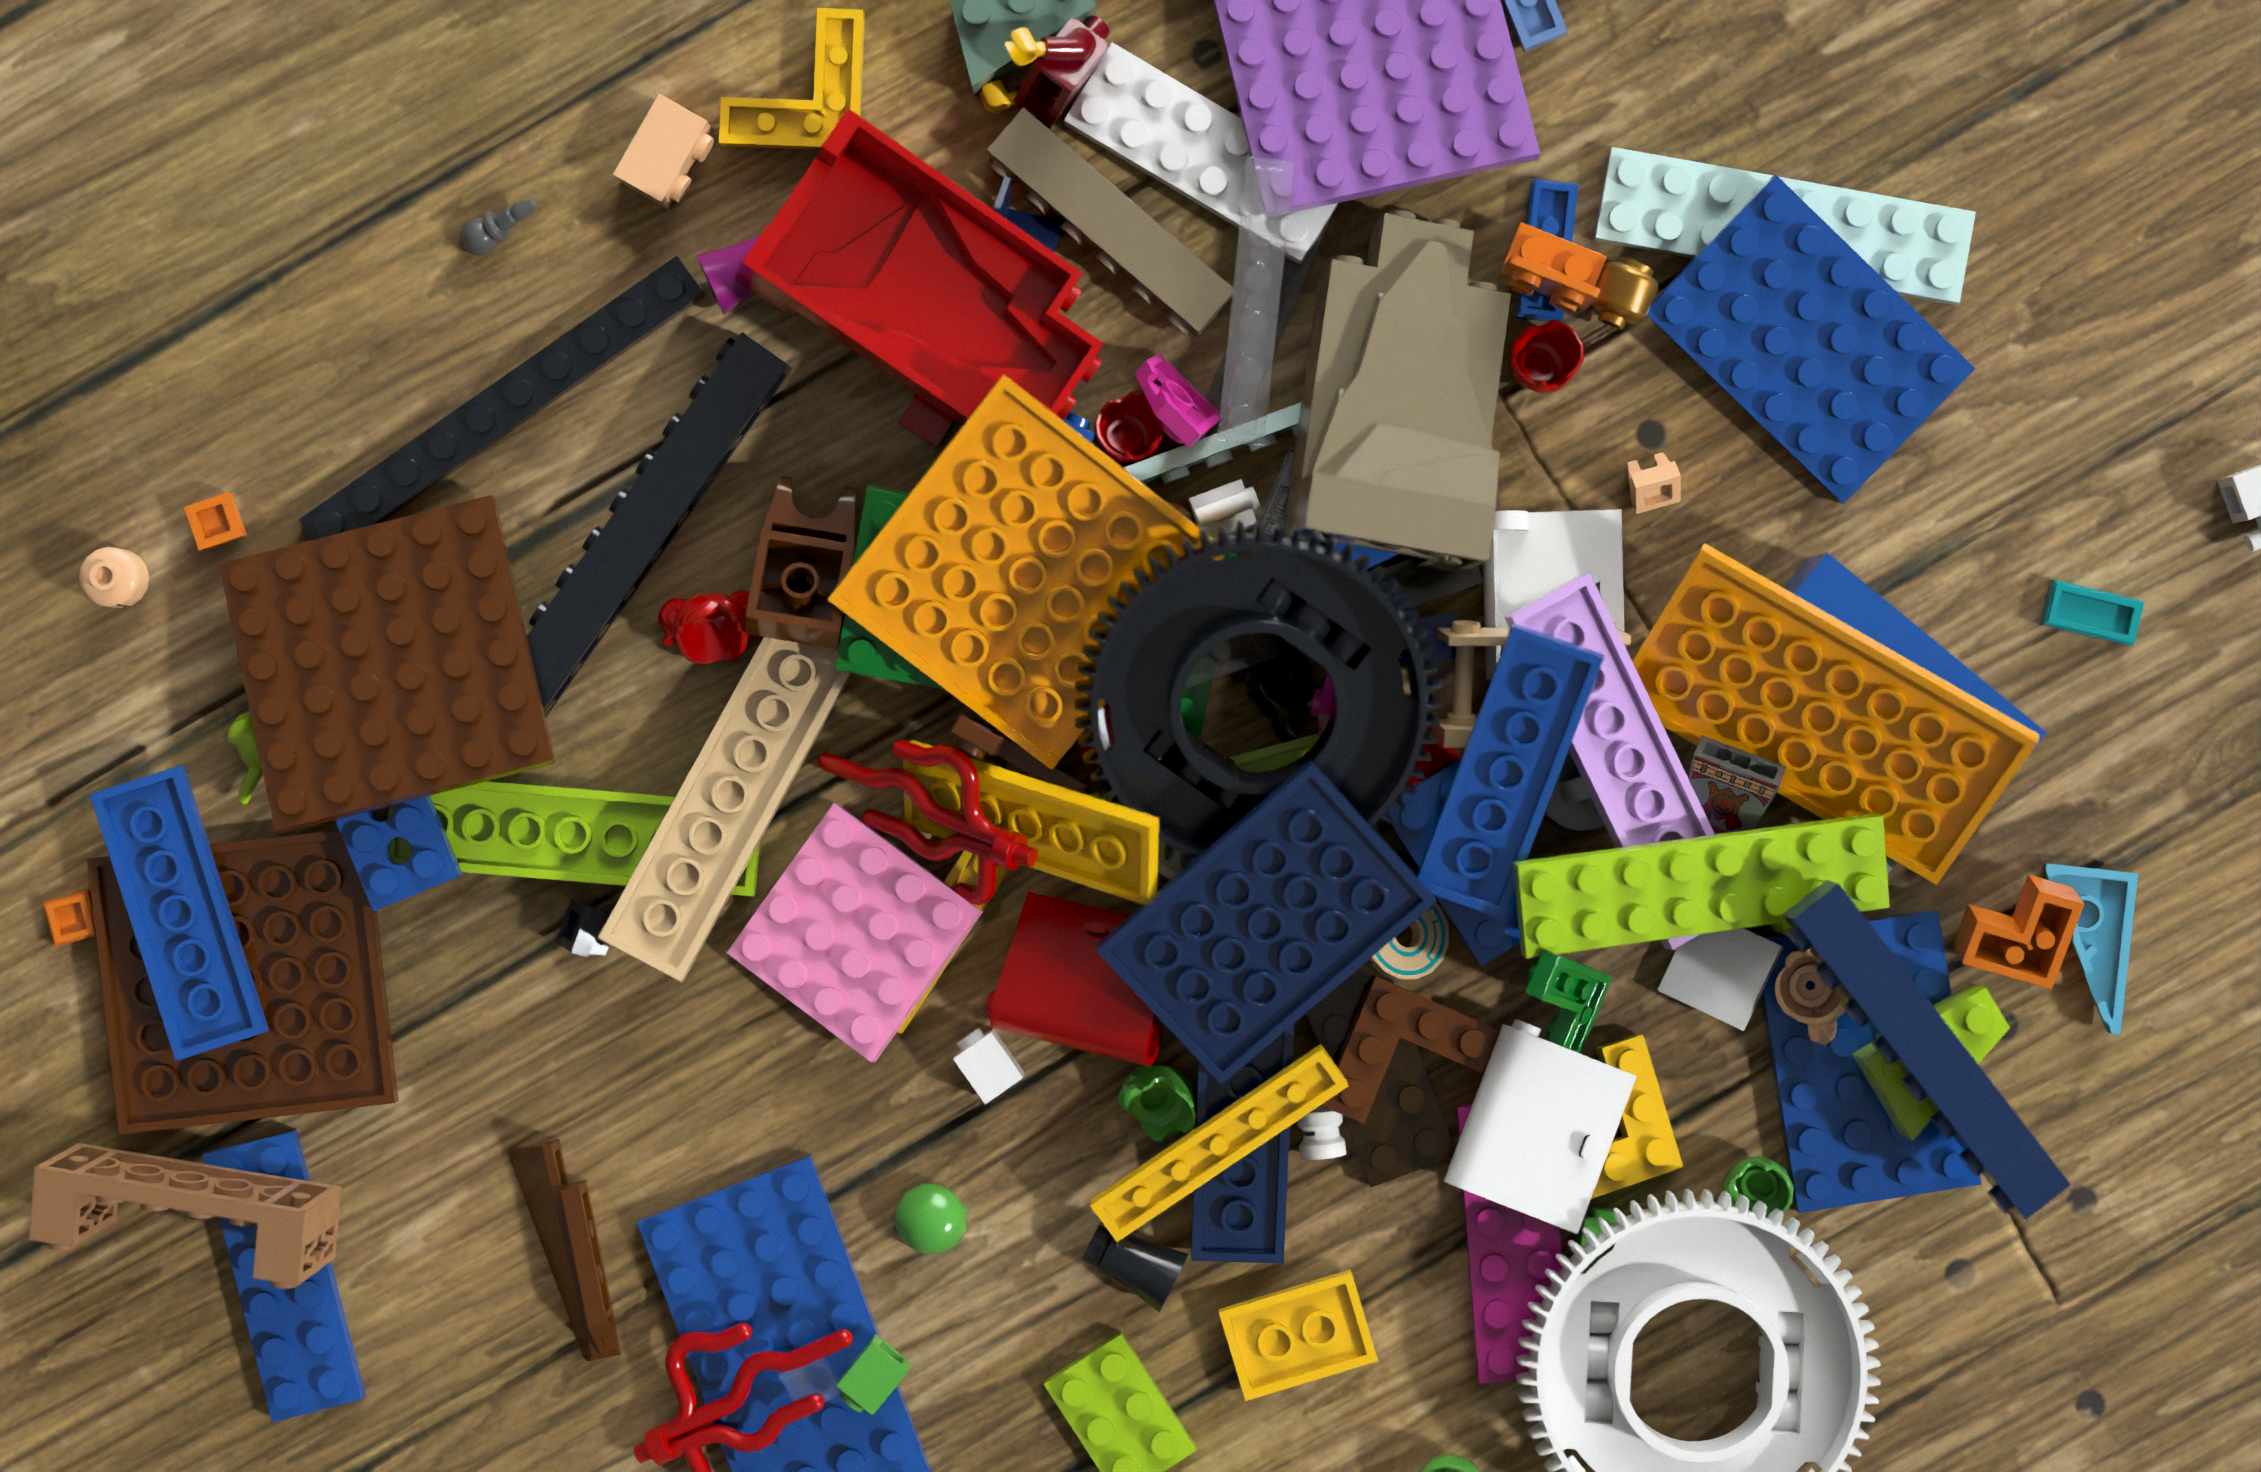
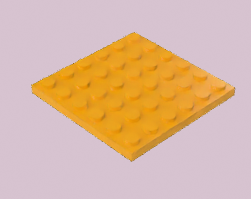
M1003 374L829 595L828 600L1041 763L1053 770L1077 740L1078 736L1085 730L1077 729L1075 718L1088 713L1076 710L1074 708V700L1087 697V694L1075 690V681L1089 680V676L1079 673L1078 663L1092 662L1093 660L1082 653V647L1085 644L1096 646L1098 644L1089 635L1090 627L1105 628V625L1099 621L1097 613L1101 610L1113 614L1114 609L1109 605L1108 596L1114 595L1123 599L1126 595L1121 590L1120 582L1124 580L1135 586L1138 583L1133 572L1135 567L1144 570L1148 574L1152 570L1148 556L1153 555L1161 563L1167 560L1164 546L1168 544L1175 550L1176 554L1183 551L1181 540L1183 536H1186L1193 546L1200 544L1199 530L1201 529ZM1224 556L1213 557L1212 559L1218 561L1222 560ZM1099 699L1098 707H1103L1107 702Z

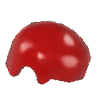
M1552 319L1536 327L1528 326L1517 335L1516 340L1513 341L1509 349V369L1520 386L1540 394L1555 392L1566 387L1584 362V345L1576 331L1559 320Z
M1132 390L1122 398L1108 400L1101 408L1100 414L1097 415L1094 422L1095 444L1115 462L1132 465L1155 455L1165 437V432L1161 426L1163 422L1154 414L1145 394Z

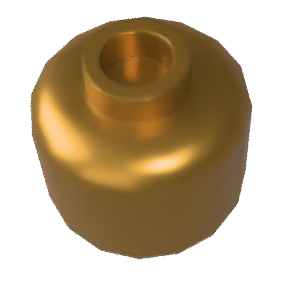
M1620 257L1618 262L1606 263L1595 286L1600 289L1599 295L1591 304L1600 312L1597 319L1619 330H1623L1626 323H1643L1658 291V283L1652 278L1654 271L1648 266L1626 257Z

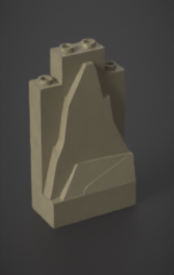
M1390 210L1388 214L1384 213L1372 224L1367 265H1363L1364 260L1359 257L1340 255L1336 259H1331L1320 269L1283 535L1289 536L1294 524H1299L1302 539L1307 540L1313 528L1318 529L1320 535L1319 544L1324 545L1325 541L1333 535L1337 539V544L1350 543L1353 546L1417 557V566L1462 573L1488 562L1496 511L1500 453L1499 451H1493L1491 440L1511 294L1496 291L1497 286L1488 282L1475 281L1467 285L1474 235L1473 230L1460 228L1459 222L1450 219H1434L1432 222L1415 219L1416 215L1409 211Z

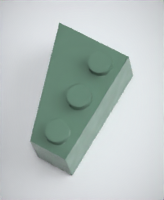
M949 0L974 97L980 94L984 85L999 80L1008 73L1012 74L1022 67L1014 63L1004 45L1006 42L1013 41L1010 34L1014 30L1028 28L1036 43L1040 42L1042 37H1055L1071 18H1075L1083 23L1088 16H1096L1094 0Z

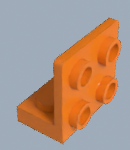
M1520 222L1498 276L1508 280L1506 286L1515 292L1532 296L1533 291L1551 297L1549 304L1569 313H1575L1577 308L1584 311L1597 299L1600 289L1595 286L1607 256Z

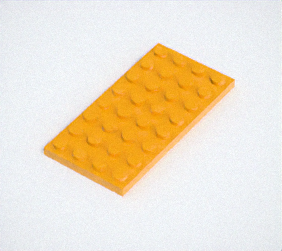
M1705 543L1632 660L1663 727L1698 746L1701 737L1705 736L1787 766L1777 793L1824 820L1871 813L1883 815L1886 856L1936 885L2039 740V734Z

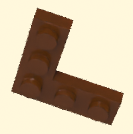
M960 715L951 731L960 736L956 745L981 759L986 758L989 753L992 756L998 755L1005 759L1001 767L1003 769L1025 776L1030 774L1041 781L1082 794L1087 787L1086 784L1057 767H1054L1053 770L1049 769L1018 744L970 716Z
M1371 976L1335 1063L1346 1078L1349 1086L1320 1106L1365 1124L1399 1039L1475 1072L1484 1074L1500 1030L1382 978Z

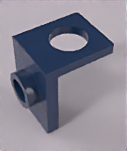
M1005 176L993 210L1055 253L1062 232L1059 227L1063 221L1011 210L1012 178Z

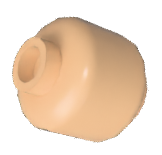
M105 547L95 550L86 557L80 567L79 581L82 591L89 600L99 606L121 609L132 606L142 599L148 589L149 574L147 566L135 553L130 550Z

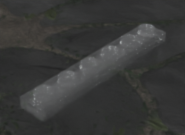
M1247 157L1217 441L1264 446L1294 161Z

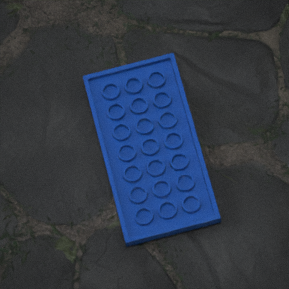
M812 1155L653 1214L637 1222L680 1336L695 1331L718 1333L744 1322L752 1327L753 1332L750 1339L729 1349L714 1353L691 1351L687 1354L705 1404L720 1399L730 1392L735 1375L742 1362L755 1353L767 1350L787 1353L841 1329L849 1330L852 1333L853 1340L850 1346L806 1366L787 1372L773 1370L759 1372L752 1382L750 1393L744 1404L732 1414L713 1422V1424L730 1426L743 1433H755L760 1430L768 1416L780 1407L812 1393L821 1394L824 1398V1406L820 1411L785 1426L774 1443L763 1450L747 1453L721 1444L731 1472H932L899 1384L873 1416L865 1409L861 1413L855 1411L840 1397L842 1390L836 1386L840 1376L873 1336L877 1334L880 1337Z

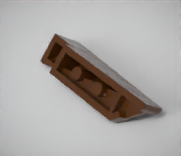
M560 1139L510 1149L508 1152L510 1161L583 1357L587 1361L621 1355L587 1180L568 1184Z

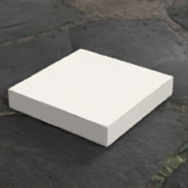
M1744 928L1699 934L1676 949L1657 991L1744 1031L1783 947Z

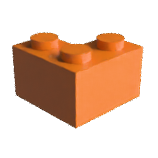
M2028 874L2012 916L1967 904L1952 946L1962 964L2052 989L2083 910L2084 903L2073 887Z

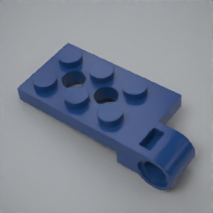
M430 796L395 804L393 815L386 821L377 819L372 811L335 820L373 912L463 875ZM397 837L406 839L412 847L411 858L404 864L395 862L389 854L390 843Z

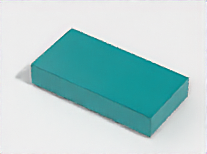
M2050 580L2040 625L2130 647L2135 644L2145 601L2063 581Z

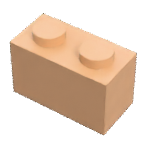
M658 94L613 175L622 184L669 209L673 201L679 203L687 193L692 180L688 177V174L696 160L703 162L708 156L714 144V138L711 137L714 129L707 120L665 96Z

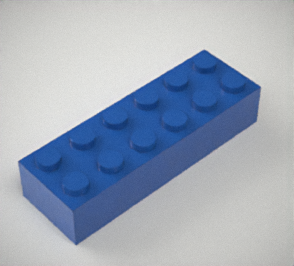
M1829 553L1808 557L1783 587L2039 734L2038 743L2046 735L2047 732Z

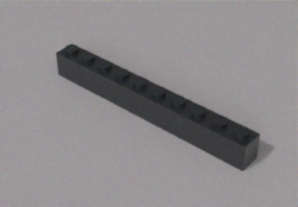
M741 332L736 340L730 337L723 344L716 356V360L720 362L710 377L703 375L694 385L689 394V398L693 402L683 415L676 413L671 418L662 433L666 440L657 453L651 450L645 455L636 469L635 473L640 477L630 491L626 488L622 489L609 507V511L613 513L603 529L599 526L593 529L582 546V549L586 551L585 555L577 566L570 564L558 578L555 586L560 590L550 604L543 602L530 618L529 625L533 628L527 635L545 718L555 707L792 371V368L787 363L743 332Z

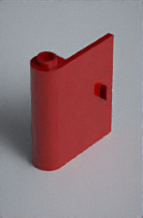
M1028 892L996 991H992L986 1001L985 1015L987 1018H990L991 1027L1058 1045L1151 1066L1160 1049L1162 1023L1156 1014L1096 952L1095 945L1104 937L1089 934V932L1107 936L1130 915Z

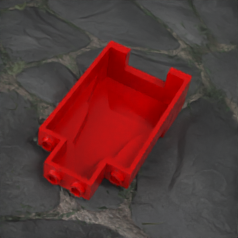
M847 108L821 146L817 157L771 224L768 223L742 261L734 279L782 312L785 307L800 313L962 426L1003 374L1061 420H1064L1077 401V398L1071 394L1080 379L1088 383L1103 361L1096 355L1104 343L1058 312L1061 309L1067 313L1082 290L1075 284L1083 272L849 108Z

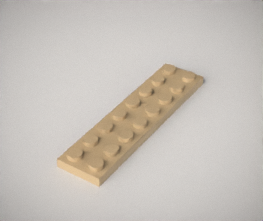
M766 637L762 639L598 936L600 940L683 983L852 674L835 670L839 645L838 649Z

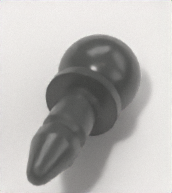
M529 199L516 202L511 205V208H506L497 215L494 212L488 211L483 215V219L475 218L468 221L461 230V242L464 248L474 255L490 253L496 247L497 242H503L508 238L507 230L517 225L519 221L525 220L537 205L536 201Z

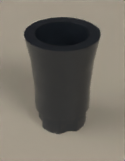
M1101 1221L1081 1261L1098 1268L1097 1273L1128 1289L1160 1313L1189 1254L1164 1247L1134 1233H1130L1116 1242Z

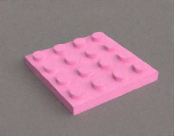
M833 803L726 953L867 1060L876 1062L983 911L966 901L950 886L842 806Z

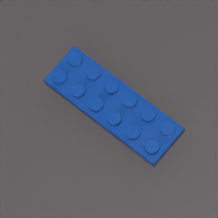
M1512 622L1417 874L1418 879L1433 895L1504 919L1515 891L1513 862L1525 861L1528 857L1604 660L1603 654Z
M176 766L89 794L175 1061L268 1032L267 1021L185 767Z
M297 1129L203 1154L205 1164L310 1181ZM219 1217L272 1423L362 1400L366 1393L332 1262H329L295 1288L281 1289L270 1285V1281L253 1278L257 1225L237 1226L229 1222L230 1218Z

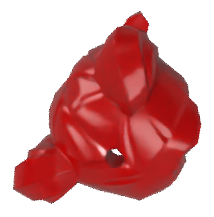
M744 590L735 591L730 596L721 593H702L688 600L685 598L669 599L663 604L658 614V623L665 634L661 641L666 646L677 643L681 653L687 660L696 664L736 660L744 653L748 638L760 640L764 637L745 634V615L750 592Z

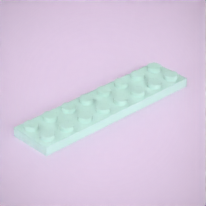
M1611 147L1608 153L1593 241L1694 259L1773 175ZM1779 177L1900 296L1950 305L1960 303L1976 215L1975 211Z

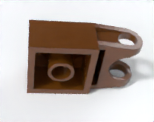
M780 477L760 533L745 615V634L838 649L844 612L831 603L828 597L853 564L855 488L844 487V492L838 500L836 508L829 515L822 518H809L802 515L793 504L792 477ZM796 585H803V586H805V587H806V593H803V594L794 593V592H795V586H796Z

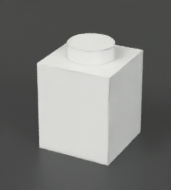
M977 1028L957 1043L961 1051L955 1054L953 1060L984 1104L990 1102L1024 1077L1025 1072L993 1028L983 1034L980 1028Z

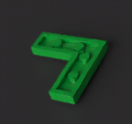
M1543 949L1540 958L1534 961L1529 970V985L1525 993L1561 1007L1559 1014L1555 1015L1549 1023L1546 1034L1547 1041L1581 1054L1613 976Z

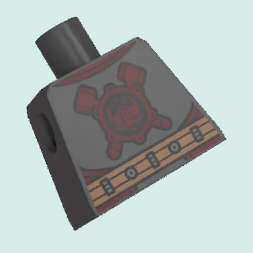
M1702 736L1692 758L1689 781L1715 835L1753 830L1777 793L1787 766Z

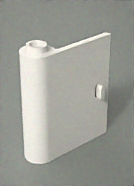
M1622 509L1555 512L1495 511L1489 561L1483 563L1484 628H1509L1504 618L1505 616L1579 574L1590 573L1612 620L1616 622V627L1624 631ZM1485 646V675L1487 680L1492 678L1501 654V646Z
M1515 1019L1512 1027L1502 1025L1443 1182L1578 1234L1637 1076L1539 1038L1540 1028ZM1587 1136L1581 1154L1579 1155V1151L1582 1146L1583 1140Z

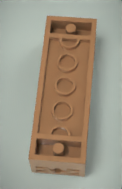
M78 1143L34 1167L29 1240L47 1243V1247L53 1250H72L78 1244L97 1235L98 1232L116 1222L118 1203L124 1201L140 1203V1208L147 1211H164L169 1208L185 1211V1216L195 1219H206L213 1216L230 1218L229 1222L233 1225H257L253 1278L270 1281V1285L276 1288L290 1289L299 1286L335 1259L342 1187Z

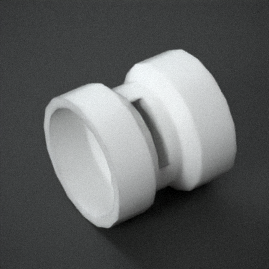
M1317 1107L1297 1121V1127L1303 1131V1141L1299 1144L1301 1159L1320 1160L1346 1155L1345 1139L1340 1136L1339 1126L1343 1122L1341 1114L1325 1107Z

